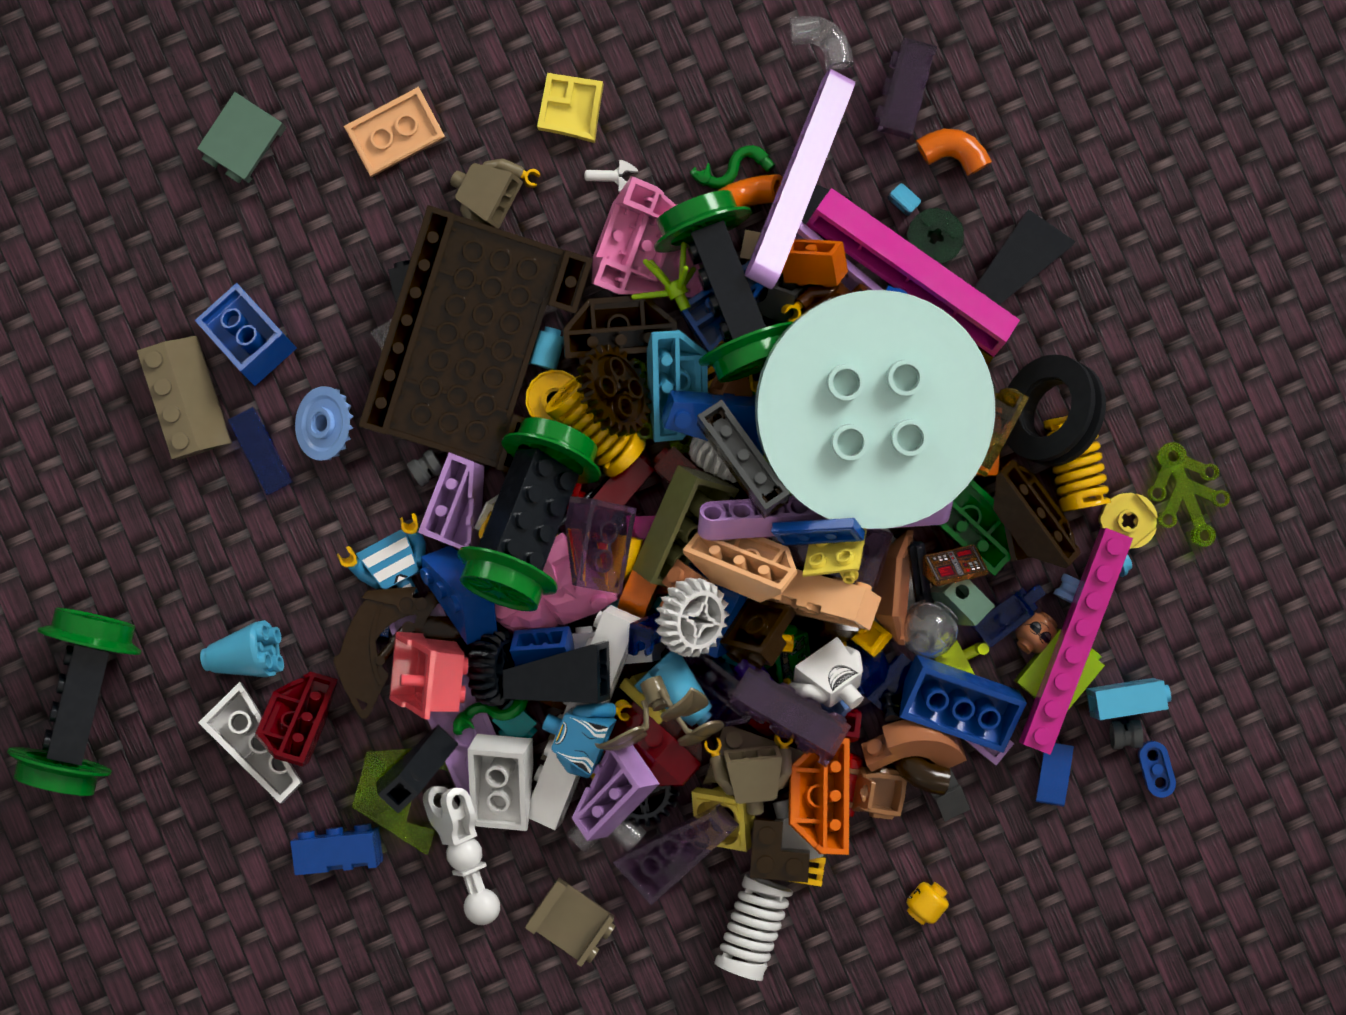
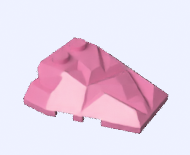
M560 533L554 540L543 572L557 583V592L553 595H542L537 610L531 612L514 610L495 604L496 621L513 634L514 630L552 628L565 625L596 614L620 599L624 588L619 583L611 587L607 584L606 591L604 581L585 564L583 585L574 544L564 533Z

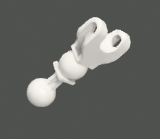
M432 786L423 795L424 807L431 825L440 836L442 844L448 845L446 856L449 864L455 869L452 871L453 875L463 876L469 893L464 902L465 915L474 924H490L499 915L500 901L493 891L485 889L479 872L480 869L487 865L486 862L481 861L482 847L474 839L477 836L475 830L476 813L468 792L462 788L447 789L442 786ZM437 793L441 795L440 808L436 807L433 803L434 796ZM456 795L459 796L461 801L459 806L454 801Z

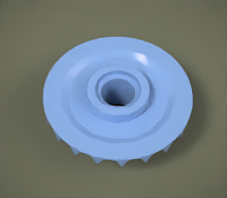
M326 386L317 387L307 393L299 405L295 420L296 437L303 452L312 459L320 461L331 460L332 457L339 456L340 451L346 449L345 442L351 440L348 433L349 430L353 429L350 425V420L354 416L349 413L351 405L346 403V396L340 394V390Z

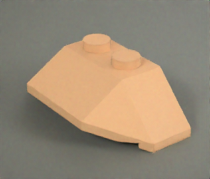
M697 532L683 548V554L712 583L760 603L782 594L797 574L789 547L764 537L711 541L703 539Z

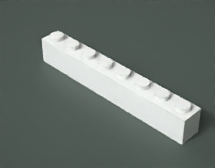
M612 605L604 611L598 612L593 627L597 628L594 637H589L585 646L602 641H609L610 699L601 703H610L642 618ZM563 702L567 706L564 714H560L558 718L563 719L565 713L577 705L590 703ZM550 739L543 754L547 756L544 766L540 765L534 776L537 784L534 791L531 790L529 819L556 830L563 823L580 776L567 773L557 759L556 753L551 750L554 740Z

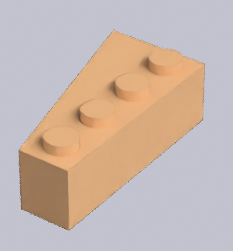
M797 569L796 576L782 594L768 599V601L791 606L796 615L870 630L881 597L872 592V586L858 581L855 584H847L841 578H828L822 575L803 577V571Z

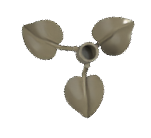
M654 676L640 684L645 700L641 701L643 725L632 728L607 742L595 743V746L603 750L616 751L628 748L647 736L646 731L649 729V707H652L653 711H660L668 707L661 714V718L664 721L677 720L686 734L678 739V743L681 746H693L701 743L724 727V723L720 720H714L704 723L694 730L688 728L681 716H690L704 709L709 704L707 697L700 691L690 687L687 694L673 705L662 677Z

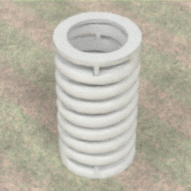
M745 874L742 881V887L745 888V891H740L738 898L764 909L741 901L735 902L734 907L738 911L758 917L761 920L734 911L731 913V919L741 924L729 922L727 929L734 933L726 932L723 938L729 943L751 951L722 943L720 950L723 951V955H717L714 964L738 976L763 981V975L767 969V961L771 958L770 951L774 949L773 941L777 940V931L782 926L780 920L785 918L783 909L789 906V901L784 897L792 896L793 891L773 881L750 878L749 874ZM744 925L753 927V928H755V929H757V930L751 929V928L746 927V926H744ZM735 956L747 962L734 960L732 957Z

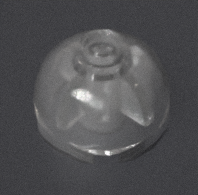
M919 600L909 607L902 625L905 646L915 655L923 658H936L947 653L959 636L957 625L959 622L953 611L943 603L935 601L932 604L924 603L925 600Z

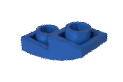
M1055 743L1051 755L1043 752L1036 802L1064 807L1074 746Z

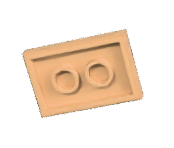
M419 87L344 126L370 177L446 138Z

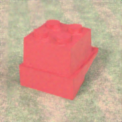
M395 632L389 699L400 707H406L423 719H430V712H459L460 703L465 701L466 689L462 685V676L467 675L468 657H464V651L461 650L455 641L427 639L423 633Z

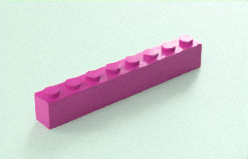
M832 188L806 224L826 240L843 241L846 254L893 287L903 289L909 295L926 300L944 310L969 333L980 348L993 357L1007 342L1020 321L1009 311L999 306L962 278L952 273Z
M1100 528L1019 743L1051 755L1133 538L1108 528Z

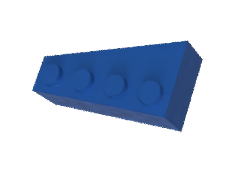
M670 391L661 415L665 429L708 441L697 426V415L722 399L762 456H764L755 421L756 395L749 397L735 396V394L730 393L713 395L708 394V392Z

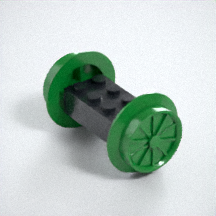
M729 190L714 191L694 197L664 212L656 220L662 237L654 244L656 252L666 253L681 250V243L685 241L687 248H689L688 253L693 265L699 264L698 278L703 291L709 290L711 296H708L710 302L708 303L714 318L719 317L721 320L719 331L724 344L699 359V364L701 366L713 367L720 383L739 380L751 374L754 375L761 372L772 347L782 333L793 323L784 322L768 327L764 324L728 231L746 221L751 216L752 211L749 207L737 206L732 192Z
M538 417L525 418L518 432L509 433L503 437L502 446L513 457L489 521L478 547H461L457 552L458 559L465 565L460 582L466 589L497 605L527 612L537 610L542 595H553L557 592V583L543 572L576 483H594L601 476L599 467L594 463L598 447L593 440L568 425Z
M55 608L51 625L38 628L37 631L41 634L73 643V645L66 646L63 665H67L65 674H59L56 693L60 694L58 702H52L49 721L53 722L51 730H45L42 750L21 747L8 748L7 753L17 760L13 776L15 780L48 791L92 796L95 793L98 778L111 775L112 770L108 767L83 758L109 651L140 655L142 652L132 643L135 625L89 612Z

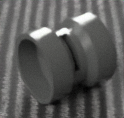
M431 448L424 452L420 459H413L407 463L409 470L421 487L428 484L432 477H439L443 469L441 462Z
M1131 720L1125 724L1120 721L1110 722L1109 735L1113 750L1123 749L1124 746H1130L1133 749L1143 747V729L1140 720Z

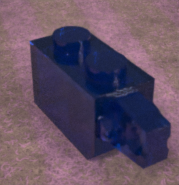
M1039 584L1027 592L1023 587L1019 590H1014L996 603L995 607L976 626H971V628L980 640L991 648L1030 619L1038 608L1035 602L1046 593Z

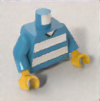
M412 514L413 522L410 524L405 523L403 517H401V530L356 553V555L353 549L347 546L346 549L350 553L349 557L342 558L337 554L341 565L348 567L360 581L375 589H390L394 586L397 588L416 587L411 577L420 573L422 566L421 556L426 555V541L423 535L418 533L419 527L416 514Z

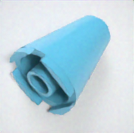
M671 651L634 685L643 694L640 684L648 678L661 676L673 705L687 694L690 687L705 695L683 656ZM708 700L709 704L704 709L690 716H681V718L691 727L696 723L699 726L704 724L712 716L709 712L712 708L710 701Z

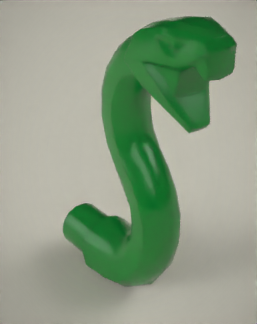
M748 145L737 149L732 154L727 172L722 177L716 178L712 176L709 163H707L706 169L702 171H697V168L694 167L690 174L702 186L720 189L735 180L738 175L740 162L745 157L754 159L766 172L771 171L775 164L769 158L770 155L761 147Z
M514 699L511 706L507 709L487 706L486 704H481V702L473 703L456 716L453 721V733L462 735V731L466 728L475 729L472 718L479 713H487L492 718L500 721L513 719L525 710L528 700Z

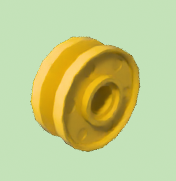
M549 370L535 377L526 391L525 404L529 415L558 422V419H552L545 411L548 404V396L560 390L575 377L563 370ZM576 386L570 389L567 393H571L576 388Z

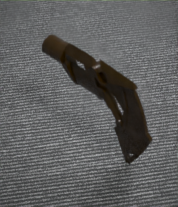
M417 586L367 590L362 598L365 601L359 607L350 623L340 654L333 659L342 685L352 705L362 719H366L369 716L389 676L382 665L394 652L395 634L389 639L390 642L379 654L377 653L375 641L390 624L403 617L416 615L414 623L406 621L396 632L423 633L427 639L455 641L458 643L461 635L448 616H429L436 605L440 604L431 590L425 598H413ZM357 699L367 703L364 710L361 709Z

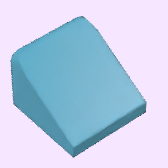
M902 183L888 196V200L906 216H909L921 203V200Z

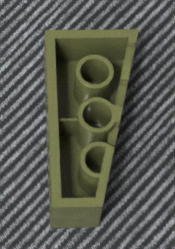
M678 465L632 569L648 582L666 587L662 584V581L677 559L687 565L691 562L683 554V548L697 533L700 507L706 502L729 500L730 497L735 498L740 489L720 477L713 476V474Z

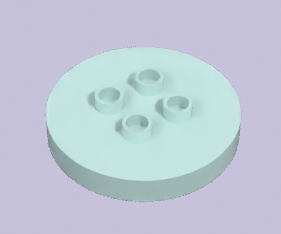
M866 290L834 297L818 304L797 318L782 333L772 347L760 373L755 398V421L764 456L777 477L793 497L827 519L855 518L861 525V528L886 529L911 524L931 516L952 502L968 486L982 465L990 446L995 422V396L990 372L981 351L969 333L952 316L934 304L913 295L887 290Z

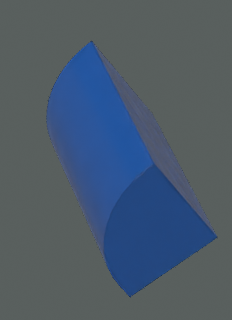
M570 627L514 630L510 654L515 666L574 650Z

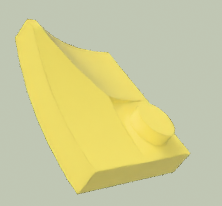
M547 73L537 125L538 130L595 143L604 86L603 81Z

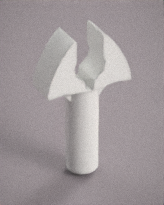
M619 160V167L616 170H586L584 178L586 181L615 182L619 186L618 192L620 193L627 181L619 176H622L625 172L638 173V169L626 161Z

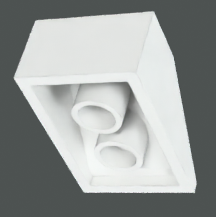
M477 734L467 749L469 792L476 813L475 826L527 831L533 776V738Z

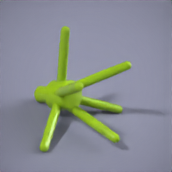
M685 241L681 243L679 279L671 282L653 260L648 261L644 259L643 264L665 286V290L632 294L631 299L669 296L670 300H676L680 311L691 307L685 295L688 292L686 285L696 272V268L692 267L689 270L688 266H686L687 243Z

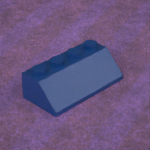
M916 654L904 681L899 716L900 718L1004 753L1027 702L1017 689Z

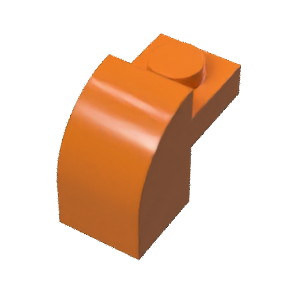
M632 570L620 597L618 608L645 621L648 612L652 610V606L657 599L655 597L660 585L648 582Z

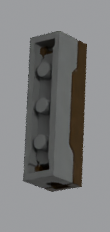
M722 399L697 415V426L764 519L788 503L789 491Z

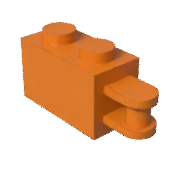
M794 239L781 272L783 273L784 283H796L799 286L808 284L822 285L823 287L838 286L848 272L843 241Z

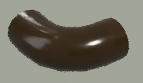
M920 756L906 757L893 762L894 767L902 778L915 788L940 796H944L947 792L951 776L949 768L932 764Z

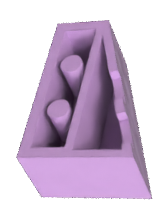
M448 453L418 533L459 549L466 546L478 547L480 543L479 530L475 529L474 526L482 512L485 466Z
M633 745L622 750H606L601 763L597 764L593 773H595L590 787L585 788L572 816L573 821L587 841L608 837L660 784Z

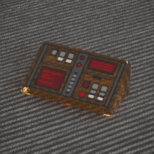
M974 545L923 556V575L935 586L988 574V569Z

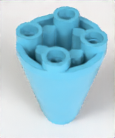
M265 620L254 622L202 649L200 653L202 667L205 671L256 677L274 676L277 672L284 669V661L280 655L278 644L281 642L280 630L278 627H272Z

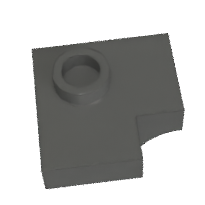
M780 276L772 289L768 288V292L764 291L755 299L761 316L770 318L777 324L788 322L787 320L793 316L794 311L791 308L784 314L781 313V308L786 304L794 305L795 299L805 291L806 285L799 286L796 283H784V277Z

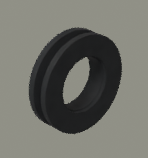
M1046 355L1033 360L1016 374L1005 392L1001 405V430L1003 437L1016 454L1039 465L1049 467L1061 466L1075 460L1091 446L1102 427L1106 411V396L1102 382L1092 369L1064 355ZM1066 384L1071 394V409L1067 420L1056 432L1049 436L1040 437L1034 426V414L1038 402L1053 387Z

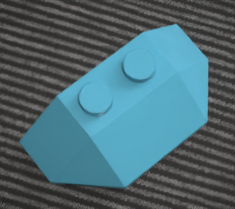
M680 330L651 332L647 347V386L650 389L648 398L652 401L651 404H648V407L651 411L650 420L654 442L683 440L686 434L665 429L661 415L671 390L708 392V366H701L699 364V359L707 352Z

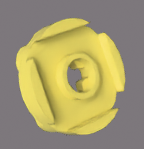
M1134 493L1118 494L1110 498L1111 503L1105 504L1099 515L1100 528H1108L1133 538L1129 549L1139 548L1147 544L1153 538L1157 529V511L1154 505L1143 495ZM1124 514L1127 516L1133 514L1135 516L1133 520L1135 526L1133 528L1129 526L1123 527L1122 522L1124 520L1122 516Z

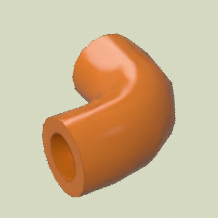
M943 128L915 140L920 154L928 165L944 157H954L961 163L967 176H970L992 163L987 151L979 141L962 130Z
M779 174L755 176L728 184L718 191H731L737 206L750 207L773 203L783 177Z

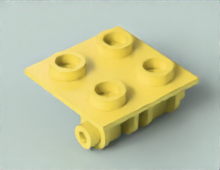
M865 536L864 541L809 544L802 576L840 573L845 583H854L859 576L858 570L861 565Z

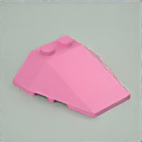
M633 176L629 178L612 203L595 249L592 263V284L616 294L632 295L664 291L665 286L643 264L644 259L648 261L653 260L671 282L679 279L681 250L659 253L654 249V244L662 237L656 220L664 212L678 205L665 196L660 188ZM686 248V266H688L689 270L695 267L696 272L686 285L688 292L685 295L686 297H694L703 291L698 278V269L700 267L699 264L693 265L688 253L689 248Z

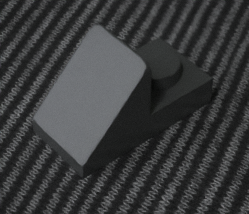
M949 768L951 772L950 783L945 795L940 796L931 793L944 822L970 810L964 792L951 768Z

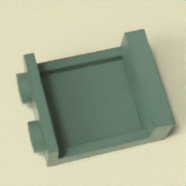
M234 92L197 149L204 154L201 158L214 168L220 164L227 169L225 175L237 183H240L242 179L250 183L252 172L276 136L281 137L287 127L264 110Z

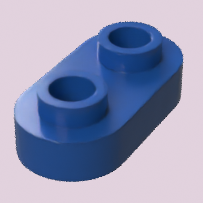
M1147 741L1138 750V760L1147 790L1152 795L1164 798L1171 795L1176 787V780L1168 751L1159 742ZM1150 750L1156 751V757L1153 760H1149L1147 757ZM1159 777H1162L1164 780L1162 787H1156L1155 780Z

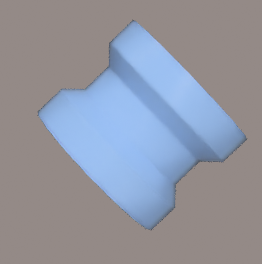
M1063 573L1061 577L1062 583L1059 588L1055 589L1053 594L1072 603L1080 580Z

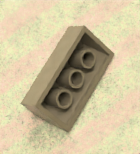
M198 336L165 341L137 350L171 459L179 461L232 443Z

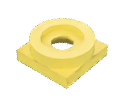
M720 786L713 789L696 787L691 792L696 843L747 852L752 847L751 830L754 826L755 815L747 813L746 803L737 804L734 796L727 795ZM720 807H727L733 812L734 821L732 823H725L720 819L718 815Z

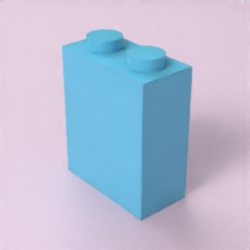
M1155 678L1086 688L1090 717L1098 720L1169 709L1168 702H1171L1169 686L1164 684V680Z

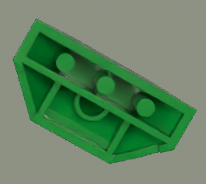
M972 479L968 486L954 499L948 522L936 526L960 548H971L974 555L970 556H973L974 558L972 559L974 561L977 560L980 565L972 547H970L974 546L985 569L995 576L1011 559L1004 524L993 510L994 499Z

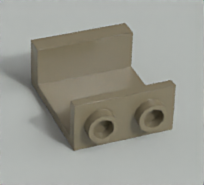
M558 877L526 923L525 928L533 934L538 932L577 960V965L582 967L585 961L588 963L592 962L599 951L596 945L601 938L606 940L616 925L612 923L614 920L613 914Z

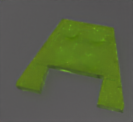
M412 748L367 751L352 808L397 835L420 852L428 855L435 829L407 822L411 802L397 813L378 795L376 782ZM444 762L443 765L439 768L441 770L449 771L446 762Z

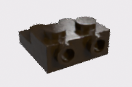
M748 598L723 635L724 638H721L720 644L727 651L726 655L734 662L741 663L745 659L752 666L759 669L763 665L773 666L787 644L782 635L796 615V612L788 605L768 600L760 603Z

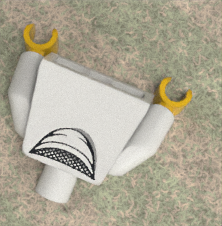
M836 637L796 665L794 682H791L789 678H785L783 680L785 686L776 687V691L782 701L798 697L822 703L826 707H832L840 700H843L850 709H854L864 699L857 690L860 686L863 672L861 654L858 650L847 646L846 642H841Z

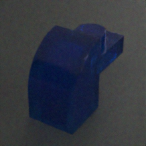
M853 640L846 641L847 646L858 650L861 654L863 672L861 683L857 690L868 698L885 681L889 670L888 660L883 649L873 657Z

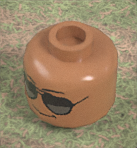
M1044 612L1030 613L1015 630L1016 637L1019 640L1017 645L1027 654L1031 652L1041 653L1057 634V623Z

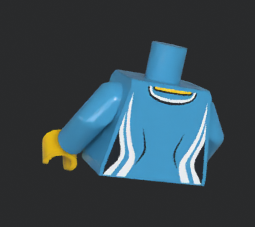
M623 699L615 704L590 703L577 705L575 708L568 710L563 719L550 713L547 715L542 729L556 735L551 750L556 753L557 759L567 773L584 778L591 776L593 780L595 773H593L597 764L601 763L600 761L605 751L597 748L595 743L601 744L609 740L617 720L613 718L615 715L623 721H627L630 718L627 713H621L623 708H632L628 701Z

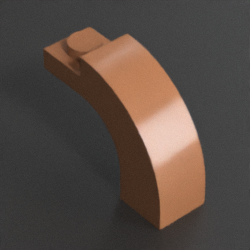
M900 720L882 726L884 734L861 744L866 765L871 772L899 759L911 756L925 757L933 761L935 765L947 768L967 761L960 738L909 720Z

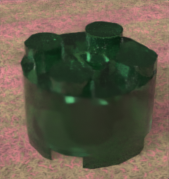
M929 208L916 215L907 227L904 239L944 266L950 263L961 250L964 241V229L962 223L951 212L940 208ZM936 233L941 241L931 244L929 242L931 238L927 237V235Z

